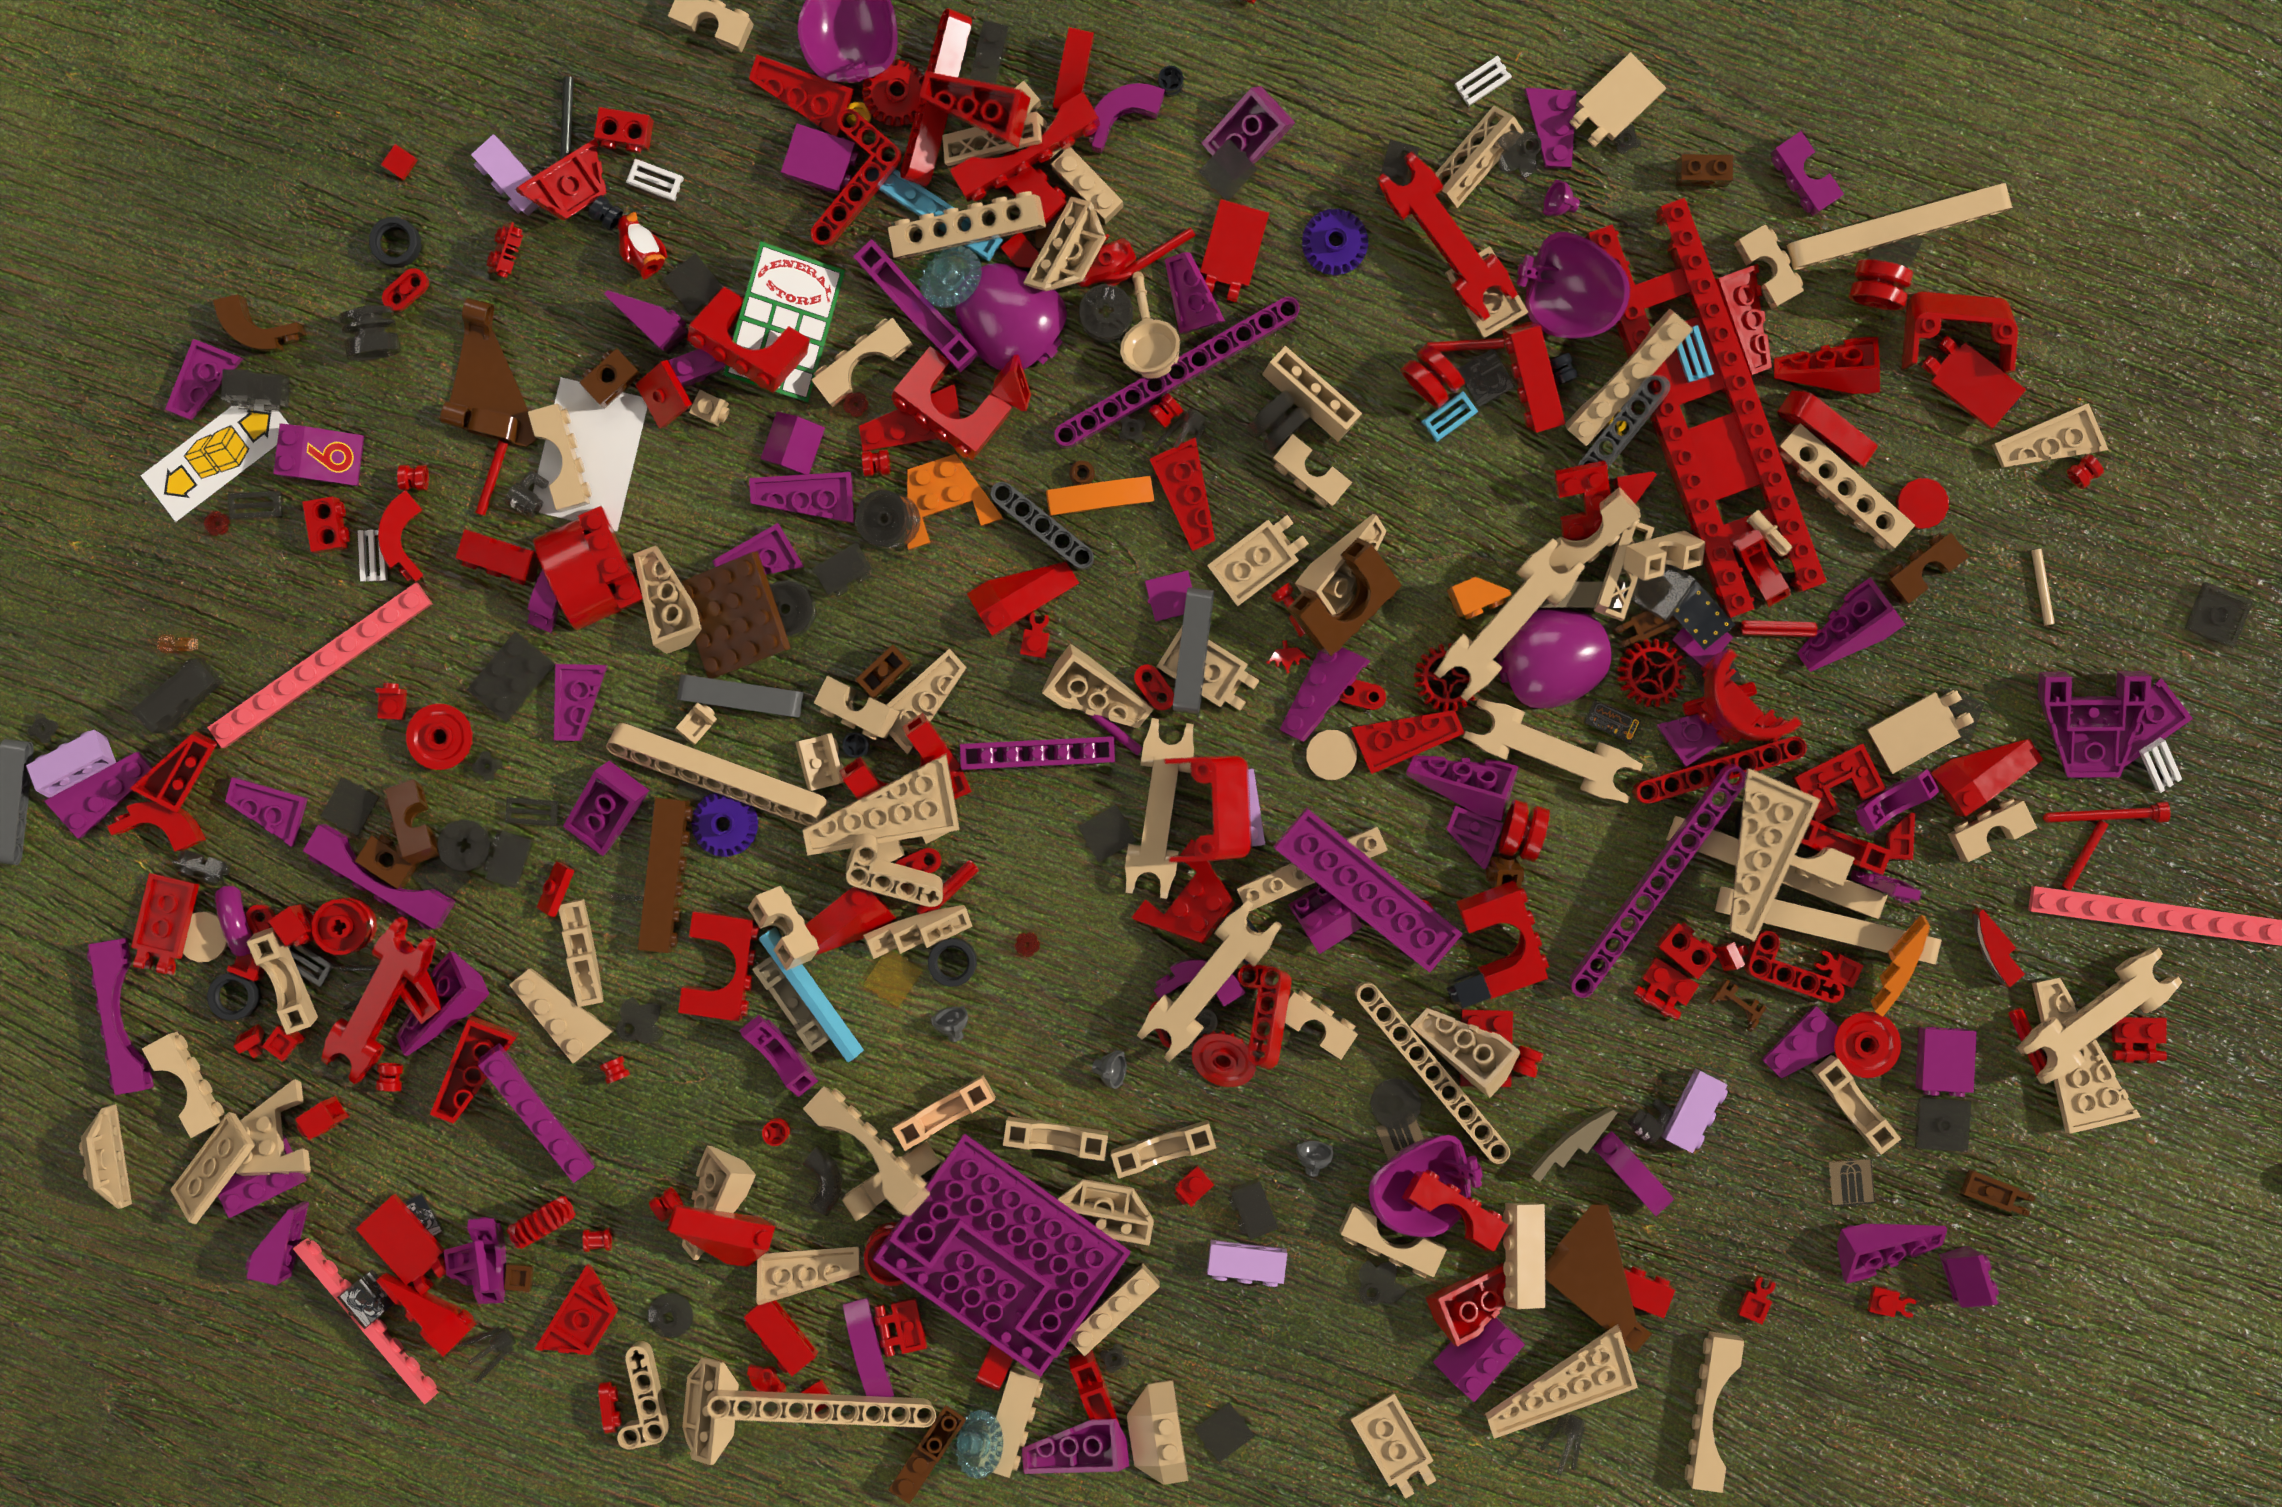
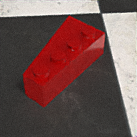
M928 71L925 72L920 93L922 99L930 105L1019 148L1031 99L1025 92L1020 89Z
M1528 321L1501 329L1505 347L1511 360L1512 374L1517 380L1519 387L1517 389L1518 397L1525 407L1526 413H1523L1527 428L1531 427V430L1537 433L1566 424L1541 325Z
M471 1015L467 1020L430 1115L454 1124L488 1078L478 1066V1059L499 1043L507 1051L519 1033Z

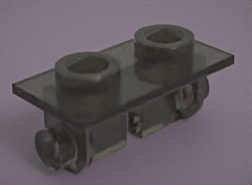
M186 850L185 852L180 851L178 855L180 862L174 860L172 862L178 871L177 873L183 877L191 879L194 876L201 878L204 883L211 886H216L217 884L226 886L223 875L229 874L230 866L225 861L209 857L206 864L203 865L204 855Z

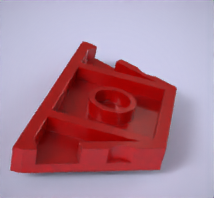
M591 140L519 185L515 190L520 195L565 221L592 204L600 195L604 196L606 194L605 181L602 179V164L598 160L597 140Z
M590 1264L585 1266L534 1349L538 1351L553 1350L558 1351V1353L574 1352L579 1355H591L619 1310Z

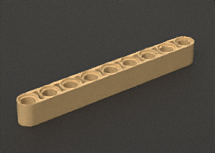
M2006 183L1798 240L1786 246L1793 270H1798L2002 213L2013 207Z
M617 724L606 745L607 750L617 757L806 826L821 820L828 806V801L819 794L628 724Z
M1675 816L1666 840L1670 841L1685 819ZM1712 830L1696 852L1736 866L1739 839ZM1692 834L1684 835L1681 839L1682 845H1690L1694 840V836ZM1789 866L1782 884L1876 919L1880 918L1888 895L1849 880H1845L1843 886L1835 885L1834 888H1830L1820 884V878L1811 875L1810 879L1795 873L1797 868Z
M1721 886L1715 911L1731 915L1734 889ZM1774 899L1763 922L1886 953L1906 932ZM1927 936L1919 961L1936 964L1942 940Z
M1366 981L1358 984L1355 989V997L1451 1114L1493 1163L1501 1164L1506 1162L1510 1156L1508 1145L1373 983ZM1365 987H1370L1374 991V995L1370 1000H1363L1360 997V993ZM1381 1007H1387L1390 1010V1015L1385 1020L1377 1018V1011ZM1401 1026L1406 1029V1035L1398 1040L1393 1037V1031ZM1414 1046L1422 1048V1055L1418 1059H1412L1409 1056V1052ZM1436 1066L1439 1070L1438 1075L1432 1079L1427 1078V1068ZM1449 1085L1455 1088L1454 1095L1450 1098H1444L1442 1096L1443 1088ZM1468 1105L1471 1107L1470 1115L1464 1118L1458 1115L1460 1107ZM1479 1125L1487 1126V1133L1483 1137L1475 1136V1129ZM1502 1145L1503 1153L1497 1157L1492 1156V1147Z
M715 1390L708 1395L706 1400L709 1415L714 1419L924 1428L931 1426L936 1419V1412L932 1403L923 1398ZM715 1400H723L725 1406L722 1409L712 1408L711 1405ZM741 1401H749L751 1403L749 1409L742 1411L737 1408ZM767 1402H775L777 1404L776 1409L771 1412L765 1411L763 1407ZM793 1403L803 1405L802 1409L797 1413L789 1410ZM819 1404H826L828 1406V1410L825 1413L819 1414L815 1412V1408ZM845 1405H852L854 1407L852 1413L844 1415L840 1411ZM871 1406L879 1407L878 1413L874 1416L866 1414L867 1409ZM896 1407H903L905 1410L901 1416L895 1417L891 1415ZM922 1408L930 1410L925 1418L917 1416L918 1411Z

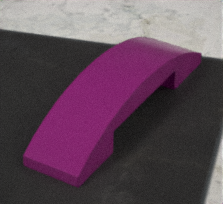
M868 1297L844 1303L843 1309L849 1338L866 1396H894L875 1332L874 1318Z

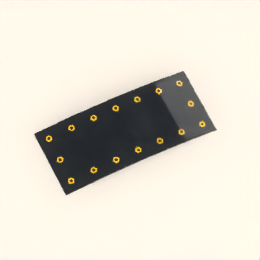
M1665 564L1663 576L1640 580L1671 612L1703 650H1706L1735 626L1734 622L1686 570Z

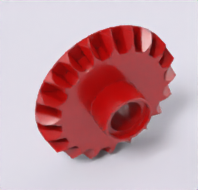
M900 59L893 60L892 64L885 71L864 80L862 94L867 110L875 119L886 125L904 126L912 123L920 98L924 75L909 62H904ZM890 87H900L903 95L899 97L894 96L890 91Z
M431 704L420 709L411 718L406 731V743L410 754L418 763L429 769L445 770L455 767L469 754L473 744V731L471 723L465 714L456 707L448 704ZM440 730L446 733V740L442 744L436 738Z
M1862 1011L1844 1019V1022L1837 1027L1838 1030L1834 1036L1833 1048L1836 1058L1840 1060L1849 1073L1862 1078H1874L1888 1072L1897 1062L1901 1051V1038L1896 1026L1887 1017H1882L1876 1012ZM1868 1037L1870 1039V1047L1862 1050L1861 1041Z
M1224 1030L1219 1034L1215 1031L1209 1035L1205 1033L1202 1038H1198L1192 1049V1061L1196 1070L1213 1084L1223 1087L1241 1086L1250 1081L1256 1071V1065H1253L1248 1059L1249 1044H1245L1243 1038H1235L1234 1033L1226 1035Z

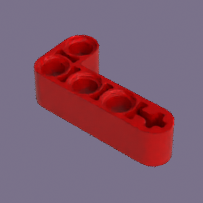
M1791 390L1777 411V414L1786 421L1796 425L1801 423L1807 430L1844 459L1861 469L1865 468L1878 448L1875 442L1820 399L1808 392Z
M1760 930L1755 941L1751 940L1748 948L1749 954L1746 955L1744 960V970L1747 974L1830 1003L1839 1002L1843 998L1845 990L1843 985L1837 980L1775 960L1780 946L1779 937L1775 933L1768 930ZM1769 935L1771 944L1763 949L1760 941L1763 936ZM1760 959L1763 963V968L1755 973L1752 969V964ZM1784 967L1787 971V976L1784 980L1779 981L1776 976L1777 971ZM1804 976H1809L1811 984L1808 988L1803 989L1801 987V980ZM1820 984L1826 987L1833 988L1834 993L1832 994L1820 990Z
M1248 964L1242 966L1237 974V979L1242 986L1258 991L1248 1047V1059L1253 1065L1264 1069H1272L1279 1061L1291 989V977L1287 972L1272 966H1253ZM1255 973L1254 981L1250 982L1251 976ZM1278 975V982L1273 985V980ZM1274 1000V1007L1269 1010V1005ZM1270 1025V1032L1265 1036V1030Z

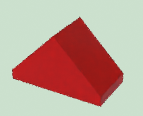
M1013 355L996 376L991 394L1021 411H1027L1031 393L1019 355Z
M1652 471L1616 477L1613 479L1614 489L1616 490L1620 487L1636 504L1657 474Z

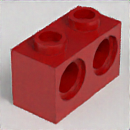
M599 107L594 138L601 143L600 146L608 149H616V146L626 147L627 151L633 153H641V150L649 151L654 121L650 115ZM615 124L617 126L615 133L607 135L605 133L607 126ZM636 128L642 129V134L639 138L632 139L630 137L632 130Z
M333 496L303 501L311 552L320 554L348 549L347 542L350 541V534L348 528L344 526L343 517L346 516L343 502H340L339 498ZM325 506H329L330 515L323 519L321 511ZM329 531H333L335 535L334 541L328 544L325 539L326 534Z
M305 904L289 906L268 921L285 946L295 944L298 947L301 944L306 945L314 940L311 926L314 916Z
M1673 922L1656 942L1655 946L1693 978L1699 979L1717 958V955L1712 952L1715 947L1704 938L1699 941L1694 937L1695 931L1685 922L1681 925ZM1680 933L1684 939L1683 943L1679 947H1674L1672 938ZM1696 950H1701L1703 959L1695 964L1692 961V954Z
M333 1096L318 1103L295 1118L298 1123L297 1129L303 1137H307L308 1140H311L326 1133L347 1119L349 1115L337 1097Z

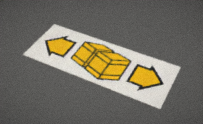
M259 385L143 473L141 477L175 522H177L277 445L279 424H288V422Z

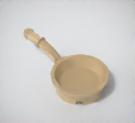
M1137 271L1133 274L1132 280L1142 321L1125 334L1121 342L1120 354L1124 363L1134 372L1142 374V377L1159 378L1168 374L1172 370L1171 366L1174 362L1175 364L1179 359L1180 338L1176 329L1168 322L1150 318L1146 298L1147 291L1144 285L1145 278L1142 272Z

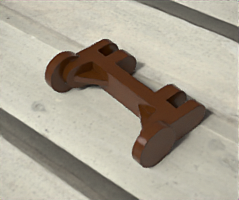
M1725 979L1719 989L1713 993L1709 1003L1713 1005L1720 1000H1730L1745 1011L1748 1019L1747 1030L1752 1032L1758 1025L1760 1017L1766 1010V1006L1762 1004L1756 1011L1755 1009L1759 1001L1754 998L1749 1005L1734 995L1738 990L1736 984H1733L1729 990L1726 989L1730 980Z

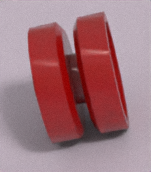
M1859 260L1854 272L1855 277L1859 281L1851 284L1848 297L1856 303L1872 308L1893 311L1905 309L1908 295L1902 289L1911 286L1914 273L1907 267L1887 261Z
M1426 343L1416 354L1419 362L1409 360L1400 371L1406 381L1424 400L1434 408L1439 409L1449 399L1447 391L1456 393L1465 384V381L1458 370L1443 354Z
M1513 799L1502 828L1499 853L1513 856L1519 849L1521 859L1535 863L1545 840L1550 810L1535 806L1529 813L1527 803Z
M354 897L334 899L322 904L315 912L311 922L312 935L316 944L325 952L333 955H346L368 946L375 936L377 919L372 908L362 900Z
M887 1222L876 1227L869 1235L864 1251V1266L869 1276L876 1282L886 1286L901 1285L905 1282L874 1261L873 1255L898 1222Z

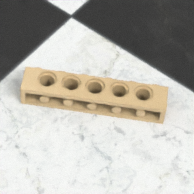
M1031 191L1016 194L1017 198L1007 200V197L993 199L992 204L983 206L982 202L967 205V210L959 211L958 208L944 210V215L934 216V213L919 216L918 221L910 222V219L895 221V226L888 227L893 257L905 259L1045 228L1040 196L1032 195ZM1018 207L1020 209V216L1017 220L1012 221L1010 212L1013 208ZM993 212L996 220L993 225L988 226L986 224V217L989 213ZM969 218L971 227L964 232L961 226L964 219ZM944 223L947 227L946 234L939 237L937 229ZM917 229L922 231V238L919 242H915L913 239V234Z
M1801 423L1794 426L1777 445L1782 461L1787 465L1791 463L1798 470L1796 473L1806 482L1810 480L1816 485V491L1826 499L1829 497L1836 503L1835 508L1841 514L1851 516L1855 520L1854 525L1864 533L1866 531L1874 537L1873 542L1884 550L1885 548L1888 550L1896 548L1915 526L1914 523ZM1802 448L1810 453L1808 462L1800 458L1799 453ZM1821 465L1829 470L1827 479L1819 475V467ZM1840 482L1845 483L1848 487V493L1845 496L1838 491ZM1859 499L1864 500L1867 504L1865 512H1861L1857 508ZM1878 516H1882L1886 521L1884 529H1880L1876 524Z
M1377 826L1347 838L1349 842L1369 858L1388 850ZM1290 863L1240 885L1236 889L1243 904L1249 898L1255 903L1250 910L1252 911L1316 881L1296 865Z

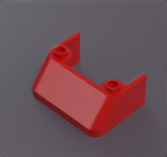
M1917 292L1908 299L1901 368L1907 369L1917 364L1919 338H1932L1939 333L1941 321L1991 324V336L1996 343L2000 344L1998 368L2006 374L2015 371L2018 327L2011 307L2005 299L1933 292Z
M1236 755L1165 759V764L1190 763L1191 775L1197 782L1212 783L1214 835H1203L1196 840L1194 855L1169 857V862L1238 859L1247 856L1252 848L1249 769L1247 761L1243 757Z

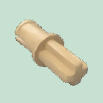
M1759 510L1748 518L1746 522L1754 529L1759 530L1764 540L1780 556L1786 555L1791 550L1792 545L1776 530L1778 527L1776 525L1773 526Z

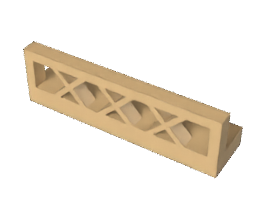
M1493 106L1435 173L1440 181L1443 177L1451 175V178L1443 186L1444 189L1440 193L1446 197L1452 206L1458 208L1524 132L1513 115ZM1496 116L1502 118L1497 125L1490 127V123ZM1484 136V140L1480 144L1473 146L1477 138ZM1467 156L1463 164L1457 165V161L1461 157Z
M1037 111L1026 115L1019 148L1008 143L1000 145L998 143L1004 141L976 127L942 135L945 164L952 166L960 164L970 157L984 158L1042 143L1041 132L1047 131L1046 120ZM1034 134V137H1030V138H1026V139H1023V138H1022V137H1024V136H1028V135ZM984 147L982 150H975L976 148ZM952 153H960L958 156L952 157Z
M1640 522L1631 530L1626 529L1619 534L1620 537L1616 542L1594 608L1595 612L1623 621L1638 579L1637 576L1632 575L1628 571L1621 570L1624 568L1626 546L1635 543L1632 539L1635 529L1646 533L1644 541L1650 540L1654 531V527ZM1625 573L1630 584L1629 587L1620 590L1617 581L1619 576ZM1618 596L1622 604L1620 613L1608 609L1611 599Z

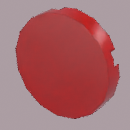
M1918 478L1906 483L1899 491L1896 506L1903 515L1915 524L1913 528L1928 529L1938 525L1945 518L1949 508V498L1945 489L1938 482L1929 478Z

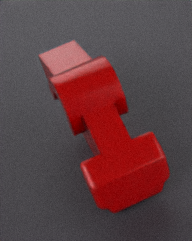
M752 1364L748 1366L747 1375L752 1386L758 1392L786 1393L787 1387L777 1377L775 1367H762Z

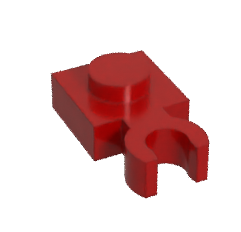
M1032 612L1030 615L1032 630L1024 629L1020 654L1045 659L1050 634L1044 633L1043 628L1048 625L1049 616L1045 615L1044 622L1038 624L1035 622L1036 613Z
M1820 950L1819 953L1827 959L1826 963L1821 965L1814 962L1813 965L1821 970L1830 969L1827 977L1853 988L1864 965L1841 954H1838L1836 960H1834L1830 952Z
M1758 1275L1754 1280L1755 1291H1746L1737 1313L1763 1325L1773 1302L1766 1297L1774 1291L1775 1283L1770 1280L1768 1286L1762 1288L1761 1282L1763 1277Z
M1873 1285L1867 1310L1894 1318L1897 1310L1903 1316L1911 1318L1914 1314L1905 1311V1305L1908 1303L1916 1304L1917 1301L1908 1296L1899 1299L1900 1292Z

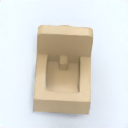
M696 703L674 730L694 746L717 718L713 716L715 713L710 707L705 704L700 705Z

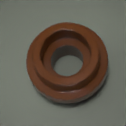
M1081 460L1071 466L1069 474L1074 484L1084 485L1090 484L1093 481L1095 470L1089 462ZM1080 469L1087 471L1085 478L1078 477L1077 473Z

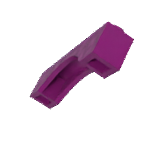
M872 239L853 256L862 269L935 347L950 360V363L960 373L979 356L970 343L935 309Z
M320 824L316 827L303 849V852L309 855L308 859L318 865H327L331 868L330 872L340 878H344V876L353 881L352 885L362 891L369 890L375 894L373 897L384 904L391 903L397 907L395 910L405 917L411 915L418 920V925L427 930L441 928L456 902L435 888L427 890L397 889L380 880L366 868L355 862L357 856L350 845L348 837L327 824Z
M128 938L89 944L87 959L93 969L91 981L93 988L97 992L96 1009L98 1014L101 1015L102 1020L100 1032L107 1048L105 1060L110 1065V1087L114 1090L115 1095L150 1089L154 1087L150 1063L131 1043L121 1018V987L126 972L132 963Z
M500 1043L478 1059V1066L573 1183L595 1168L594 1159L550 1111Z

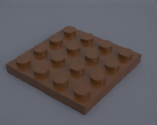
M758 551L750 552L681 582L697 608L701 631L695 637V642L708 678H718L791 649Z

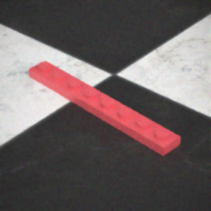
M309 1238L295 1246L293 1250L424 1405L439 1393L436 1390L435 1382L430 1377H425L420 1371L419 1363L403 1351L402 1343L397 1338H392L387 1332L386 1324L380 1318L373 1320L369 1325L365 1326L340 1296L346 1291L349 1292L353 1289V1285L348 1280H343L337 1273V1266L331 1260H326L321 1254L320 1246L315 1241H310ZM357 1296L356 1300L364 1305L366 1301L359 1299ZM366 1307L364 1310L370 1312L371 1309Z

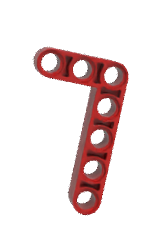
M848 108L843 109L838 114V126L871 156L813 225L811 237L815 243L824 247L832 246L902 161V152L894 143L859 113ZM850 115H854L856 117L855 126L846 128L844 124L845 119ZM869 132H874L876 135L875 142L871 145H866L864 143V136ZM887 149H894L895 158L890 162H885L883 158L884 152ZM875 168L879 172V177L877 180L870 182L867 179V173ZM860 188L863 193L862 198L856 202L852 201V191ZM839 208L846 210V217L842 221H836L835 212ZM826 227L830 231V236L826 241H821L818 236L819 231Z

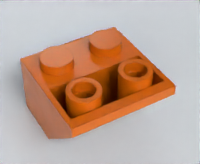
M1477 577L1447 589L1458 618L1465 615L1466 620L1484 613L1482 607L1488 605L1489 609H1493L1507 603L1505 597L1511 595L1510 590Z

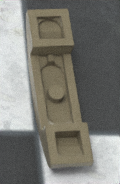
M771 956L752 969L797 1030L796 1033L810 1053L830 1040L827 1033Z

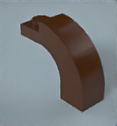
M239 294L213 300L217 317L226 332L238 342L255 350L269 353L284 352L282 341H284V344L298 342L299 337L307 336L305 326L298 322L268 329L259 328L250 316L246 298Z

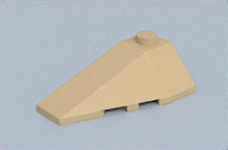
M1372 514L1313 561L1295 582L1301 593L1306 591L1318 597L1331 615L1341 613L1350 606L1355 598L1353 592L1357 585L1354 573L1340 555L1357 538L1371 543L1376 551L1378 550L1386 529L1377 515Z
M657 546L634 553V561L653 645L666 654L689 646L701 631L696 605Z
M1072 644L1066 648L1055 662L1042 690V694L1064 708L1081 710L1085 714L1092 716L1094 714L1109 718L1110 721L1138 729L1154 710L1150 704Z
M1426 1008L1410 1025L1412 1030L1489 1098L1507 1080L1520 1053L1515 1046L1499 1034L1484 1031L1472 1024H1465L1451 1016Z
M707 1146L696 1176L700 1177L697 1191L692 1193L691 1199L695 1200L694 1208L734 1213L746 1198L756 1174L745 1161L713 1146ZM683 1239L682 1247L693 1260H698L704 1251Z

